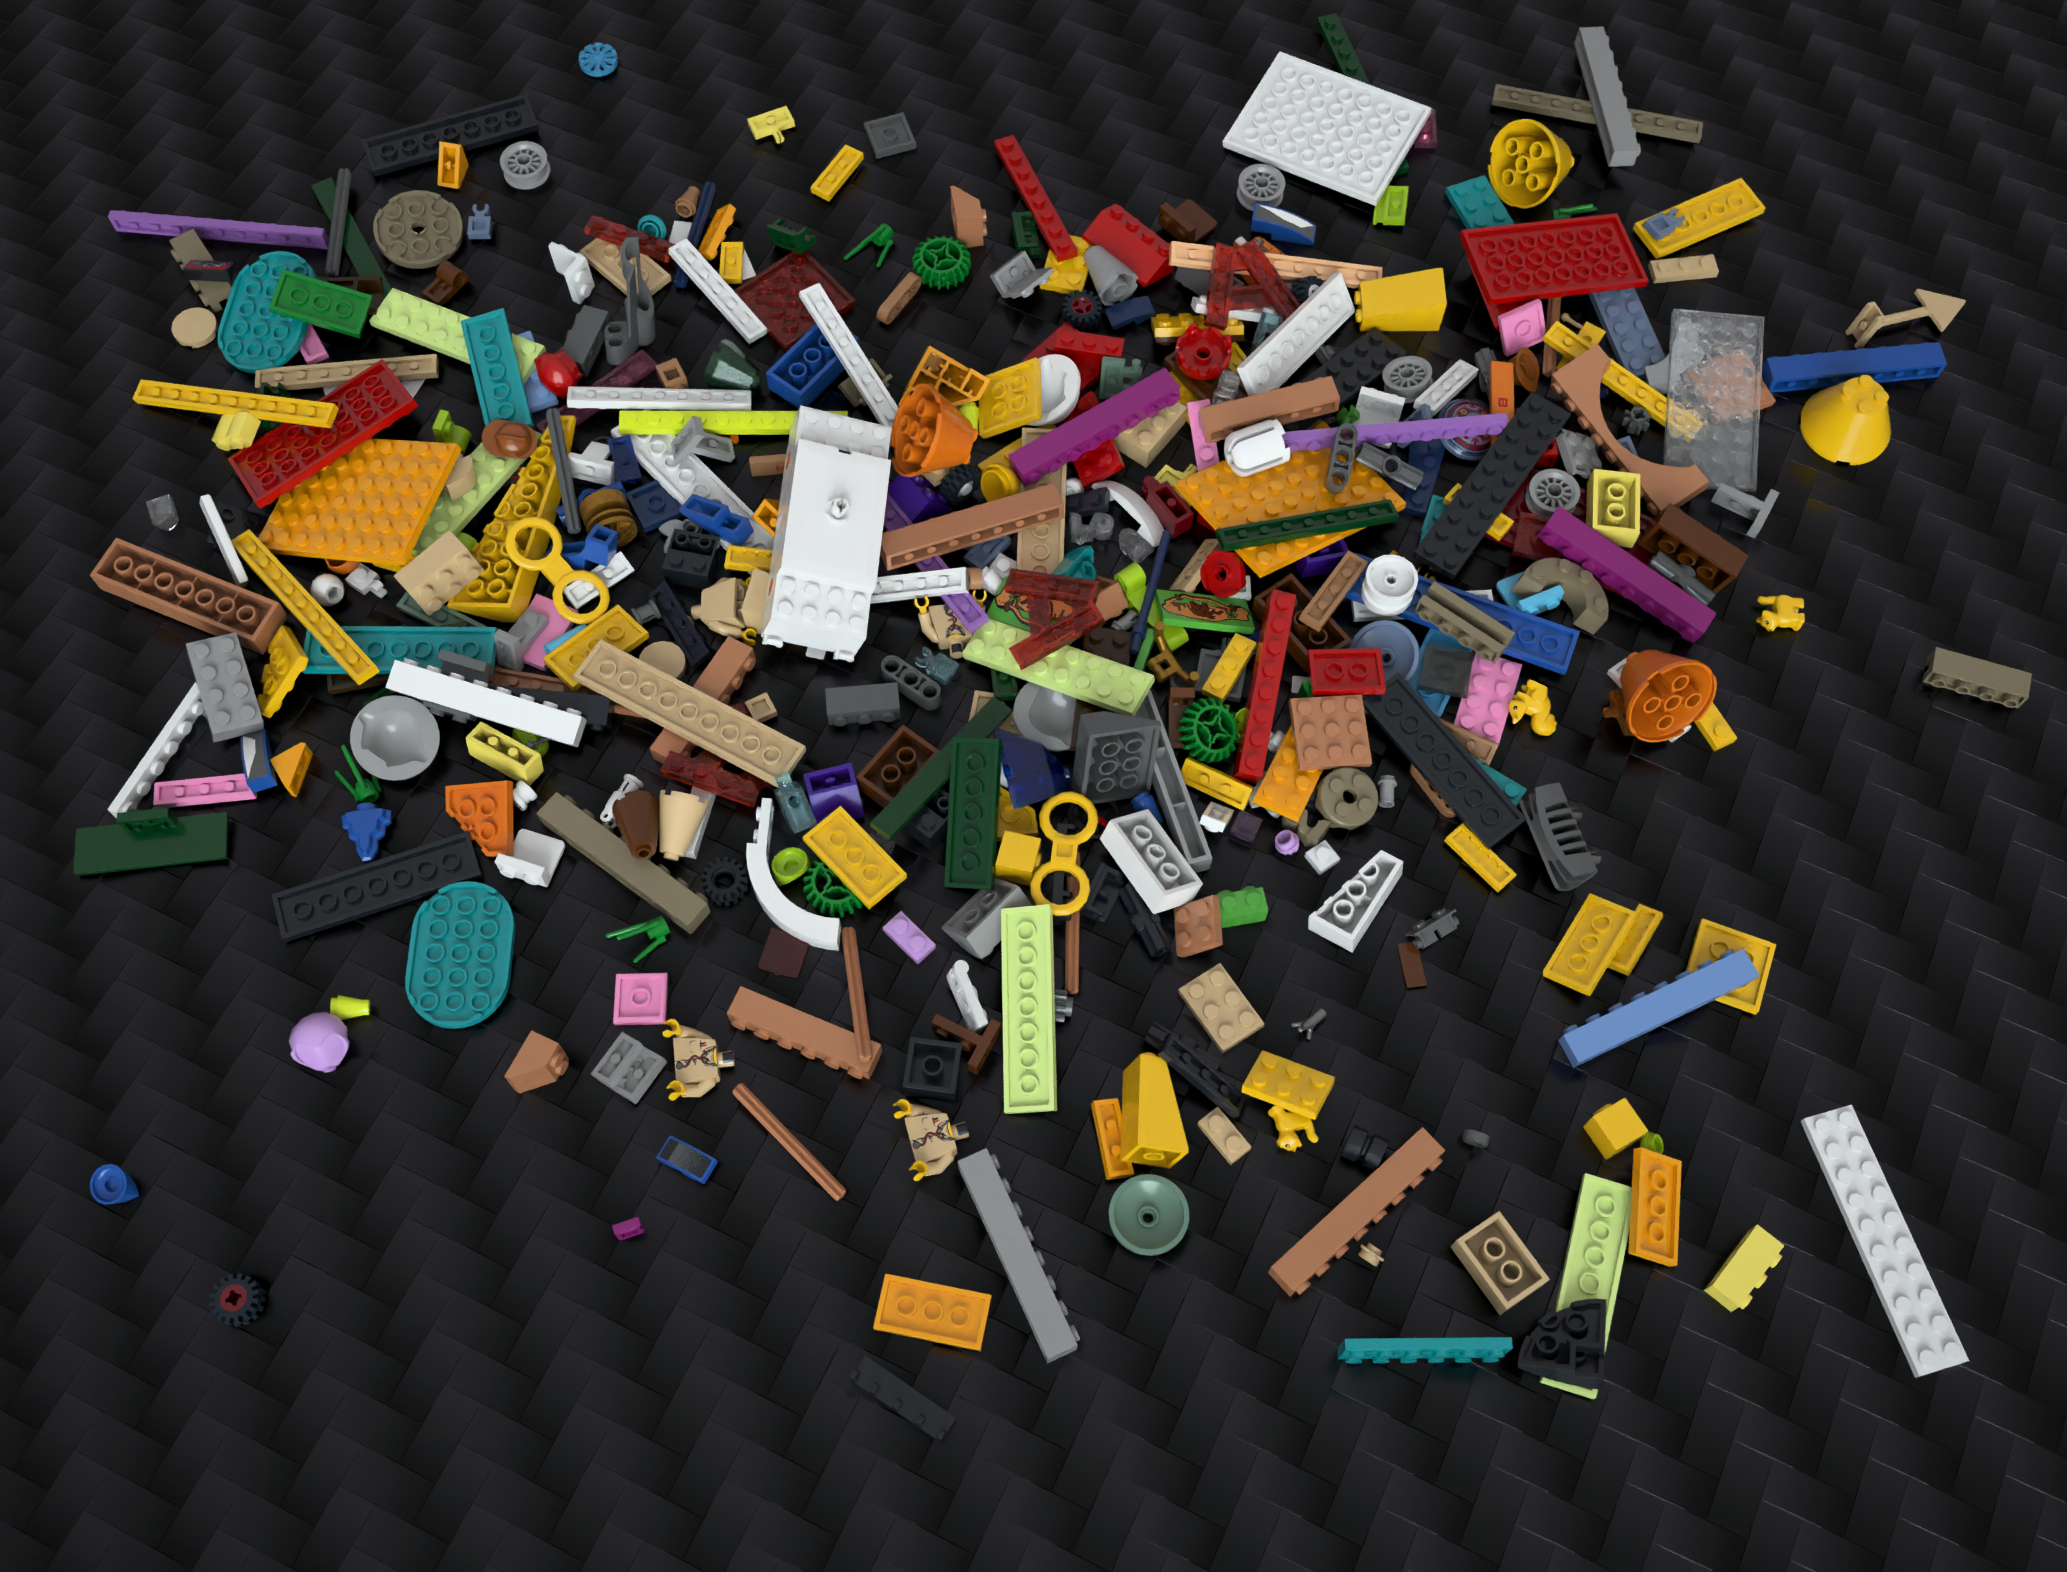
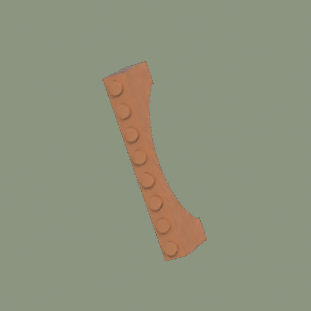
M1598 344L1553 373L1550 384L1553 392L1556 395L1560 394L1565 400L1566 408L1570 412L1574 411L1578 416L1577 420L1583 429L1587 428L1590 431L1594 443L1597 446L1601 445L1605 450V456L1612 464L1615 463L1619 468V472L1640 474V498L1645 500L1647 503L1646 507L1653 516L1658 515L1670 503L1679 508L1707 489L1709 480L1696 464L1691 467H1673L1652 463L1629 452L1614 438L1604 421L1600 406V385L1604 373L1610 368L1611 360Z

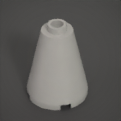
M1091 246L1087 249L1084 261L1101 302L1105 306H1113V302L1127 300L1137 289L1138 284L1136 280L1138 276L1102 246Z

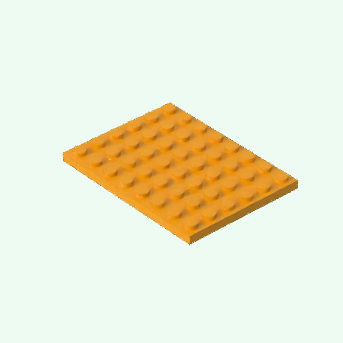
M1322 421L1313 429H1324L1330 427L1324 421ZM1331 448L1316 451L1301 450L1290 453L1289 461L1247 477L1237 476L1231 470V466L1228 465L1227 461L1224 460L1176 483V489L1215 531L1220 528L1391 499L1397 512L1404 510L1406 502L1374 470L1355 461L1354 457L1350 478L1343 491L1338 494L1329 493L1324 486ZM1342 455L1336 456L1338 461L1346 462ZM1332 477V481L1335 484H1342L1338 477ZM1366 527L1234 551L1262 578Z
M372 438L364 441L350 453L344 454L330 466L324 467L310 479L304 480L290 492L281 495L258 539L272 554L405 566L462 449L457 443Z

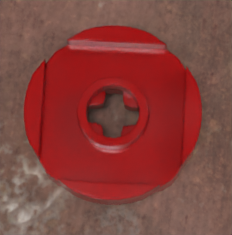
M1223 550L1210 553L1205 558L1207 560L1205 565L1201 567L1200 576L1202 584L1207 591H1211L1218 598H1225L1237 594L1240 589L1245 587V567L1241 557L1236 552H1223ZM1222 568H1224V570L1226 571L1225 579L1224 577H1220L1219 574L1220 572H1222Z

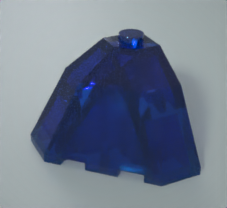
M993 728L995 739H1002L1001 763L1013 809L1056 796L1068 789L1067 782H1071L1068 767L1063 768L1062 763L1041 742L1000 728Z

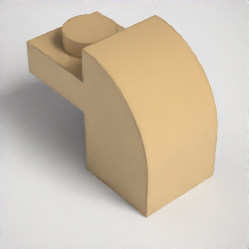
M460 452L443 487V490L452 501L470 492L476 484L477 475L470 455L463 457Z

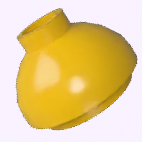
M994 463L986 466L981 475V491L987 502L1019 493L1020 480L1010 467L1001 463Z

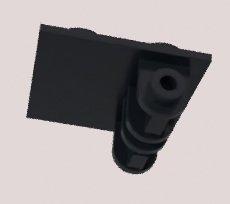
M218 502L216 509L230 540L249 529L259 538L263 529L265 515ZM210 529L207 543L212 545L213 551L221 553Z

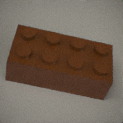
M1671 503L1647 524L1636 543L1653 555L1658 550H1661L1676 563L1692 567L1696 573L1695 578L1715 594L1738 576L1748 558V555L1738 547L1733 546L1721 538L1720 535L1712 532Z
M1292 573L1254 598L1252 612L1262 622L1266 598L1273 589L1296 594L1286 651L1308 675V650L1350 648L1352 640L1331 616L1319 632L1299 620L1300 614L1312 600L1313 596Z

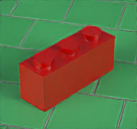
M1058 328L1054 354L1070 358L1076 366L1101 370L1103 356L1123 358L1125 339Z

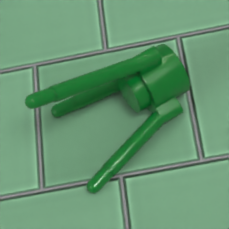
M1587 204L1571 208L1552 209L1551 220L1571 218V215L1595 212L1597 207H1594L1593 204Z
M881 223L872 234L845 255L844 260H848L869 242L873 241L877 246H885L876 264V267L879 268L888 249L893 244L891 240L894 236L893 230L889 225Z
M342 745L341 749L358 781L355 784L356 788L349 783L340 771H335L336 776L351 792L357 803H373L380 797L379 793L382 792L378 777L372 775L373 782L369 779H363L347 747Z
M660 915L646 922L607 933L606 938L617 936V940H622L646 931L650 940L655 938L656 940L633 960L634 963H638L659 944L667 941L665 935L669 934L670 931L663 916Z

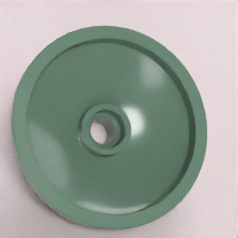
M1153 1174L1138 1175L1125 1181L1115 1191L1109 1206V1223L1116 1239L1128 1250L1140 1255H1159L1171 1250L1182 1240L1189 1224V1207L1182 1191L1170 1180ZM1150 1215L1153 1221L1146 1223L1143 1220V1216Z

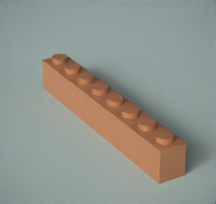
M1054 483L1039 486L1038 488L1019 492L1015 495L884 532L882 534L880 555L887 571L1063 519L1064 502Z
M1422 1127L1270 1268L1268 1273L1290 1297L1295 1292L1301 1295L1311 1285L1308 1280L1316 1274L1320 1277L1330 1267L1327 1263L1334 1256L1337 1259L1343 1256L1349 1250L1347 1244L1353 1238L1358 1241L1369 1231L1366 1226L1372 1220L1377 1224L1387 1214L1384 1209L1392 1203L1396 1206L1406 1196L1404 1191L1409 1186L1414 1189L1424 1180L1422 1174L1428 1168L1433 1171L1443 1162L1440 1157L1445 1152V1149Z

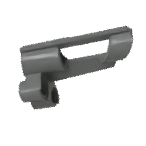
M627 237L621 245L622 273L627 281V298L624 302L626 321L609 322V325L604 329L606 357L608 363L612 365L624 364L636 353L639 346L649 345L656 336L653 299L648 286L641 276L639 237ZM633 257H636L639 292L638 294L636 286L635 265L629 262V260Z

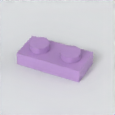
M902 911L883 927V931L917 965L936 949V944Z

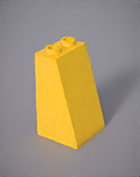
M1443 268L1360 282L1358 291L1354 292V304L1358 305L1355 319L1356 322H1359L1360 331H1370L1374 327L1380 331H1439L1447 305Z
M1142 1053L1123 1071L1120 1161L1170 1169L1188 1153V1144L1167 1062L1161 1057H1157L1154 1053Z

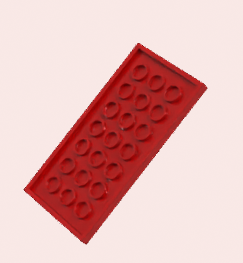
M1617 213L1461 230L1459 234L1488 305L1646 287L1649 282Z
M383 359L317 401L334 403L339 408L331 428L283 422L252 442L250 447L243 448L227 458L260 509L273 503L279 496L290 492L296 485L306 479H310L316 472L330 466L335 460L344 454L350 453L355 447L364 441L370 440L375 434L384 428L390 427L395 421L410 414L418 407L415 400Z

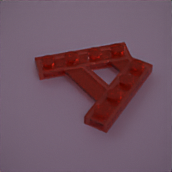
M1254 239L1239 248L1218 242L1215 244L1203 320L1204 326H1213L1218 330L1224 331L1227 328L1229 311L1273 307L1284 322L1301 306ZM1248 271L1257 285L1232 287L1234 272Z
M1011 568L1004 586L1005 592L1027 596L1031 636L1009 648L1011 655L1021 670L1105 624L1104 617L1095 605L1102 587L1100 581ZM1050 600L1072 603L1073 612L1052 624Z
M744 702L730 706L752 718ZM706 749L694 759L670 750L660 774L753 808L761 790L773 786L747 771L738 775L721 769L728 761Z

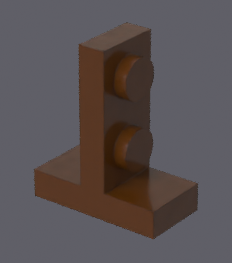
M1170 687L1167 694L1168 738L1172 749H1182L1185 745L1184 741L1178 740L1182 736V732L1177 730L1179 727H1182L1178 720L1184 717L1182 711L1187 709L1188 705L1193 702L1195 688Z
M938 1014L935 1015L931 1022L932 1031H935L934 1034L937 1037L946 1041L951 1039L957 1043H962L963 1050L967 1052L974 1051L968 1062V1071L978 1075L1001 1032V1023L991 1019L983 1036Z

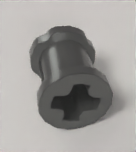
M652 599L637 609H630L633 618L642 627L644 623L654 618H661V614Z

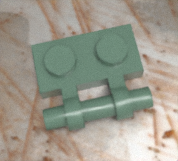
M1103 356L1099 399L1107 400L1138 383L1139 378L1142 376L1141 361L1133 359L1132 366L1126 367V359ZM1124 377L1130 378L1129 384L1123 383Z

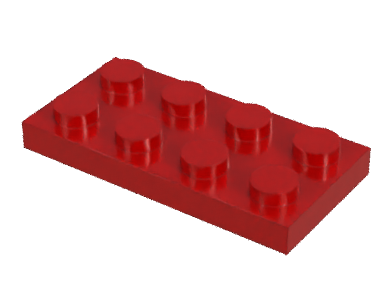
M1090 391L1079 398L1074 410L1065 419L1058 422L1059 426L1100 404L1096 394ZM1114 439L1105 441L1095 450H1089L1073 461L1082 486L1087 490L1092 487L1093 483L1101 482L1125 467Z

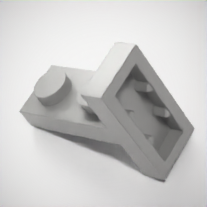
M692 416L671 442L675 462L682 463L690 453L730 463L735 458L732 439L704 432L702 420L699 417Z
M1721 482L1711 502L1752 520L1753 522L1746 535L1755 539L1771 511L1779 492L1771 489L1764 501H1761L1752 495L1743 493L1733 486Z
M528 608L508 633L498 629L493 635L498 665L510 670L522 671L524 668L522 656L549 624L548 617Z

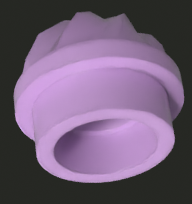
M1283 830L1275 837V847L1278 852L1284 855H1292L1298 851L1299 837L1290 830Z

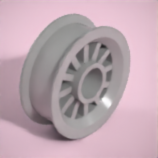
M530 141L514 143L507 147L500 157L504 178L514 188L523 190L536 188L542 185L550 175L551 169L546 151L537 143Z
M1254 164L1241 172L1238 180L1237 197L1245 208L1254 211L1255 203L1274 207L1280 205L1283 200L1285 178L1277 168L1267 164Z
M1404 356L1391 361L1386 365L1382 373L1384 392L1406 398L1404 403H1414L1433 384L1430 363L1417 356Z
M1559 469L1542 470L1530 482L1525 495L1526 505L1533 515L1544 521H1548L1559 506L1572 514L1580 498V487L1574 477Z

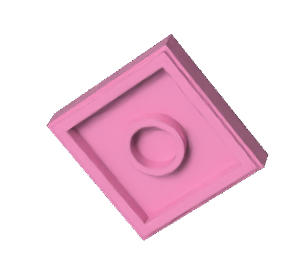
M1539 299L1497 316L1503 353L1507 357L1517 353L1522 348H1528L1542 342L1546 334L1542 302Z
M616 974L614 1025H654L666 1022L668 974Z

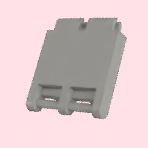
M1562 429V432H1559L1555 439L1567 473L1572 476L1578 474L1582 478L1588 479L1594 469L1602 470V463L1595 450V443L1590 437L1566 429Z

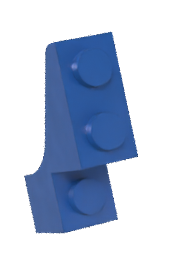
M595 524L586 537V541L563 543L561 556L574 571L586 570L590 572L594 563L607 567L617 553L618 532ZM553 544L550 546L547 553L541 559L547 557L550 554L553 548Z

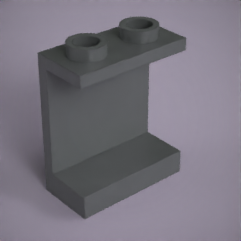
M440 649L438 659L443 661L441 674L450 676L452 672L464 676V681L473 683L475 679L488 684L494 667L489 663ZM424 700L422 704L430 708L429 713L441 717L444 716V713L453 715L452 720L467 724L468 720L475 722L477 720V717L472 714Z

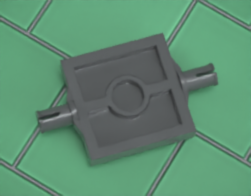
M1227 637L1222 638L1220 650L1201 648L1197 668L1199 679L1194 686L1195 695L1208 697L1202 694V687L1232 639L1228 638L1227 646H1225ZM1246 666L1225 700L1240 703Z

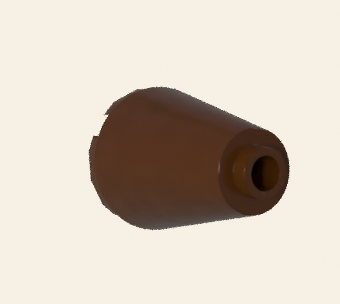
M629 791L625 793L624 798L615 800L612 806V815L632 856L637 859H647L655 854L657 848L659 798H655L653 793L649 791Z

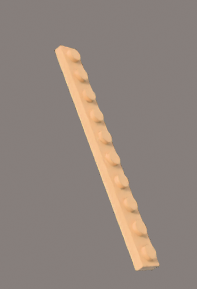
M1171 241L1169 246V265L1293 281L1308 276H1317V279L1320 278L1322 280L1321 284L1333 273L1341 272L1346 287L1358 289L1360 282L1382 278V267L1177 241Z

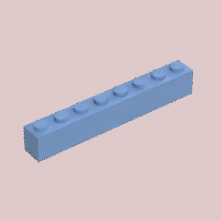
M1731 949L1719 956L1721 960L1713 963L1711 960H1708L1698 965L1697 968L1699 970L1694 973H1690L1687 970L1675 977L1676 981L1669 985L1667 981H1664L1654 986V992L1648 995L1641 992L1630 998L1631 1003L1625 1006L1622 1003H1618L1608 1009L1609 1013L1602 1017L1598 1013L1585 1020L1587 1024L1579 1028L1577 1024L1563 1030L1564 1035L1558 1041L1574 1068L1753 982L1760 976L1744 949L1737 952Z

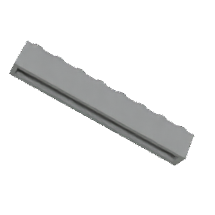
M1580 27L1574 45L1608 166H1633L1637 156L1640 155L1641 147L1637 143L1636 129L1632 126L1631 112H1628L1627 98L1623 95L1622 82L1618 78V67L1613 61L1614 55L1609 47V37L1606 35L1604 27Z
M1149 690L1134 717L1157 720L1161 723L1152 783L1175 846L1195 873L1209 870L1212 855L1152 692Z
M987 1148L959 1160L958 1169L1047 1364L1077 1350V1341L1080 1340L1074 1325L1069 1326L1065 1319V1316L1068 1315L1067 1309L1062 1299L1057 1301L1053 1291L1057 1290L1051 1275L1046 1276L1042 1269L1045 1262L1040 1251L1034 1252L1030 1243L1034 1241L1028 1226H1022L1019 1219L1022 1217V1212L1016 1201L1012 1203L1008 1193H1011V1189L1006 1178L1001 1179L997 1170L1000 1169V1165L995 1154L990 1155Z

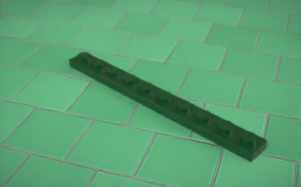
M1337 13L1317 17L1316 24L1339 73L1370 85ZM1405 158L1394 176L1408 173L1409 165Z

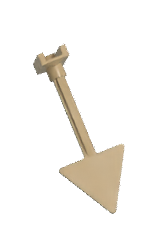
M1916 289L1914 294L1923 307L1884 316L1875 301L1867 303L1846 330V334L1854 335L1857 340L1854 346L1858 349L1864 347L1876 330L1882 326L1924 316H1930L1938 329L1943 332L1966 301L1960 298Z

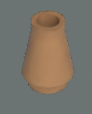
M690 186L676 201V211L680 216L690 217L695 214L700 195L697 187Z

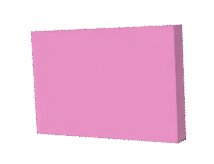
M536 594L528 608L548 617L549 624L522 657L523 663L546 671L547 666L544 664L543 657L548 654L544 651L543 645L570 631L574 623L567 621L558 613L553 600ZM566 606V607H567L568 609H570L572 612H575V613H578V614H579L578 610H576V609H574V608H571V607H569V606Z

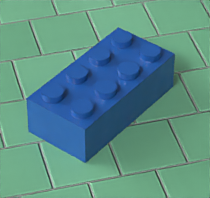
M815 324L766 372L769 389L799 409L800 406L808 407L845 368L818 325ZM852 334L853 337L855 338L856 342H857L858 345L860 346V344H859V338H858L857 336H855L854 334Z

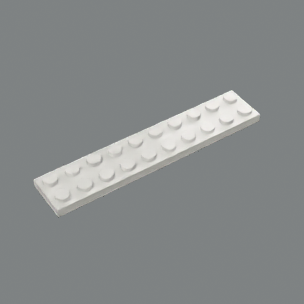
M619 425L611 430L612 437L682 505L692 494L727 505L731 513L748 518L754 530L742 547L773 550L774 537L752 518L754 513L694 453H690L682 463L674 461L671 442L676 435L619 434ZM720 539V545H721L726 551H727L728 545H733V544H731V543H728V542H726V541Z
M1848 1105L1801 1120L1800 1122L1915 1378L1969 1361L1853 1106Z

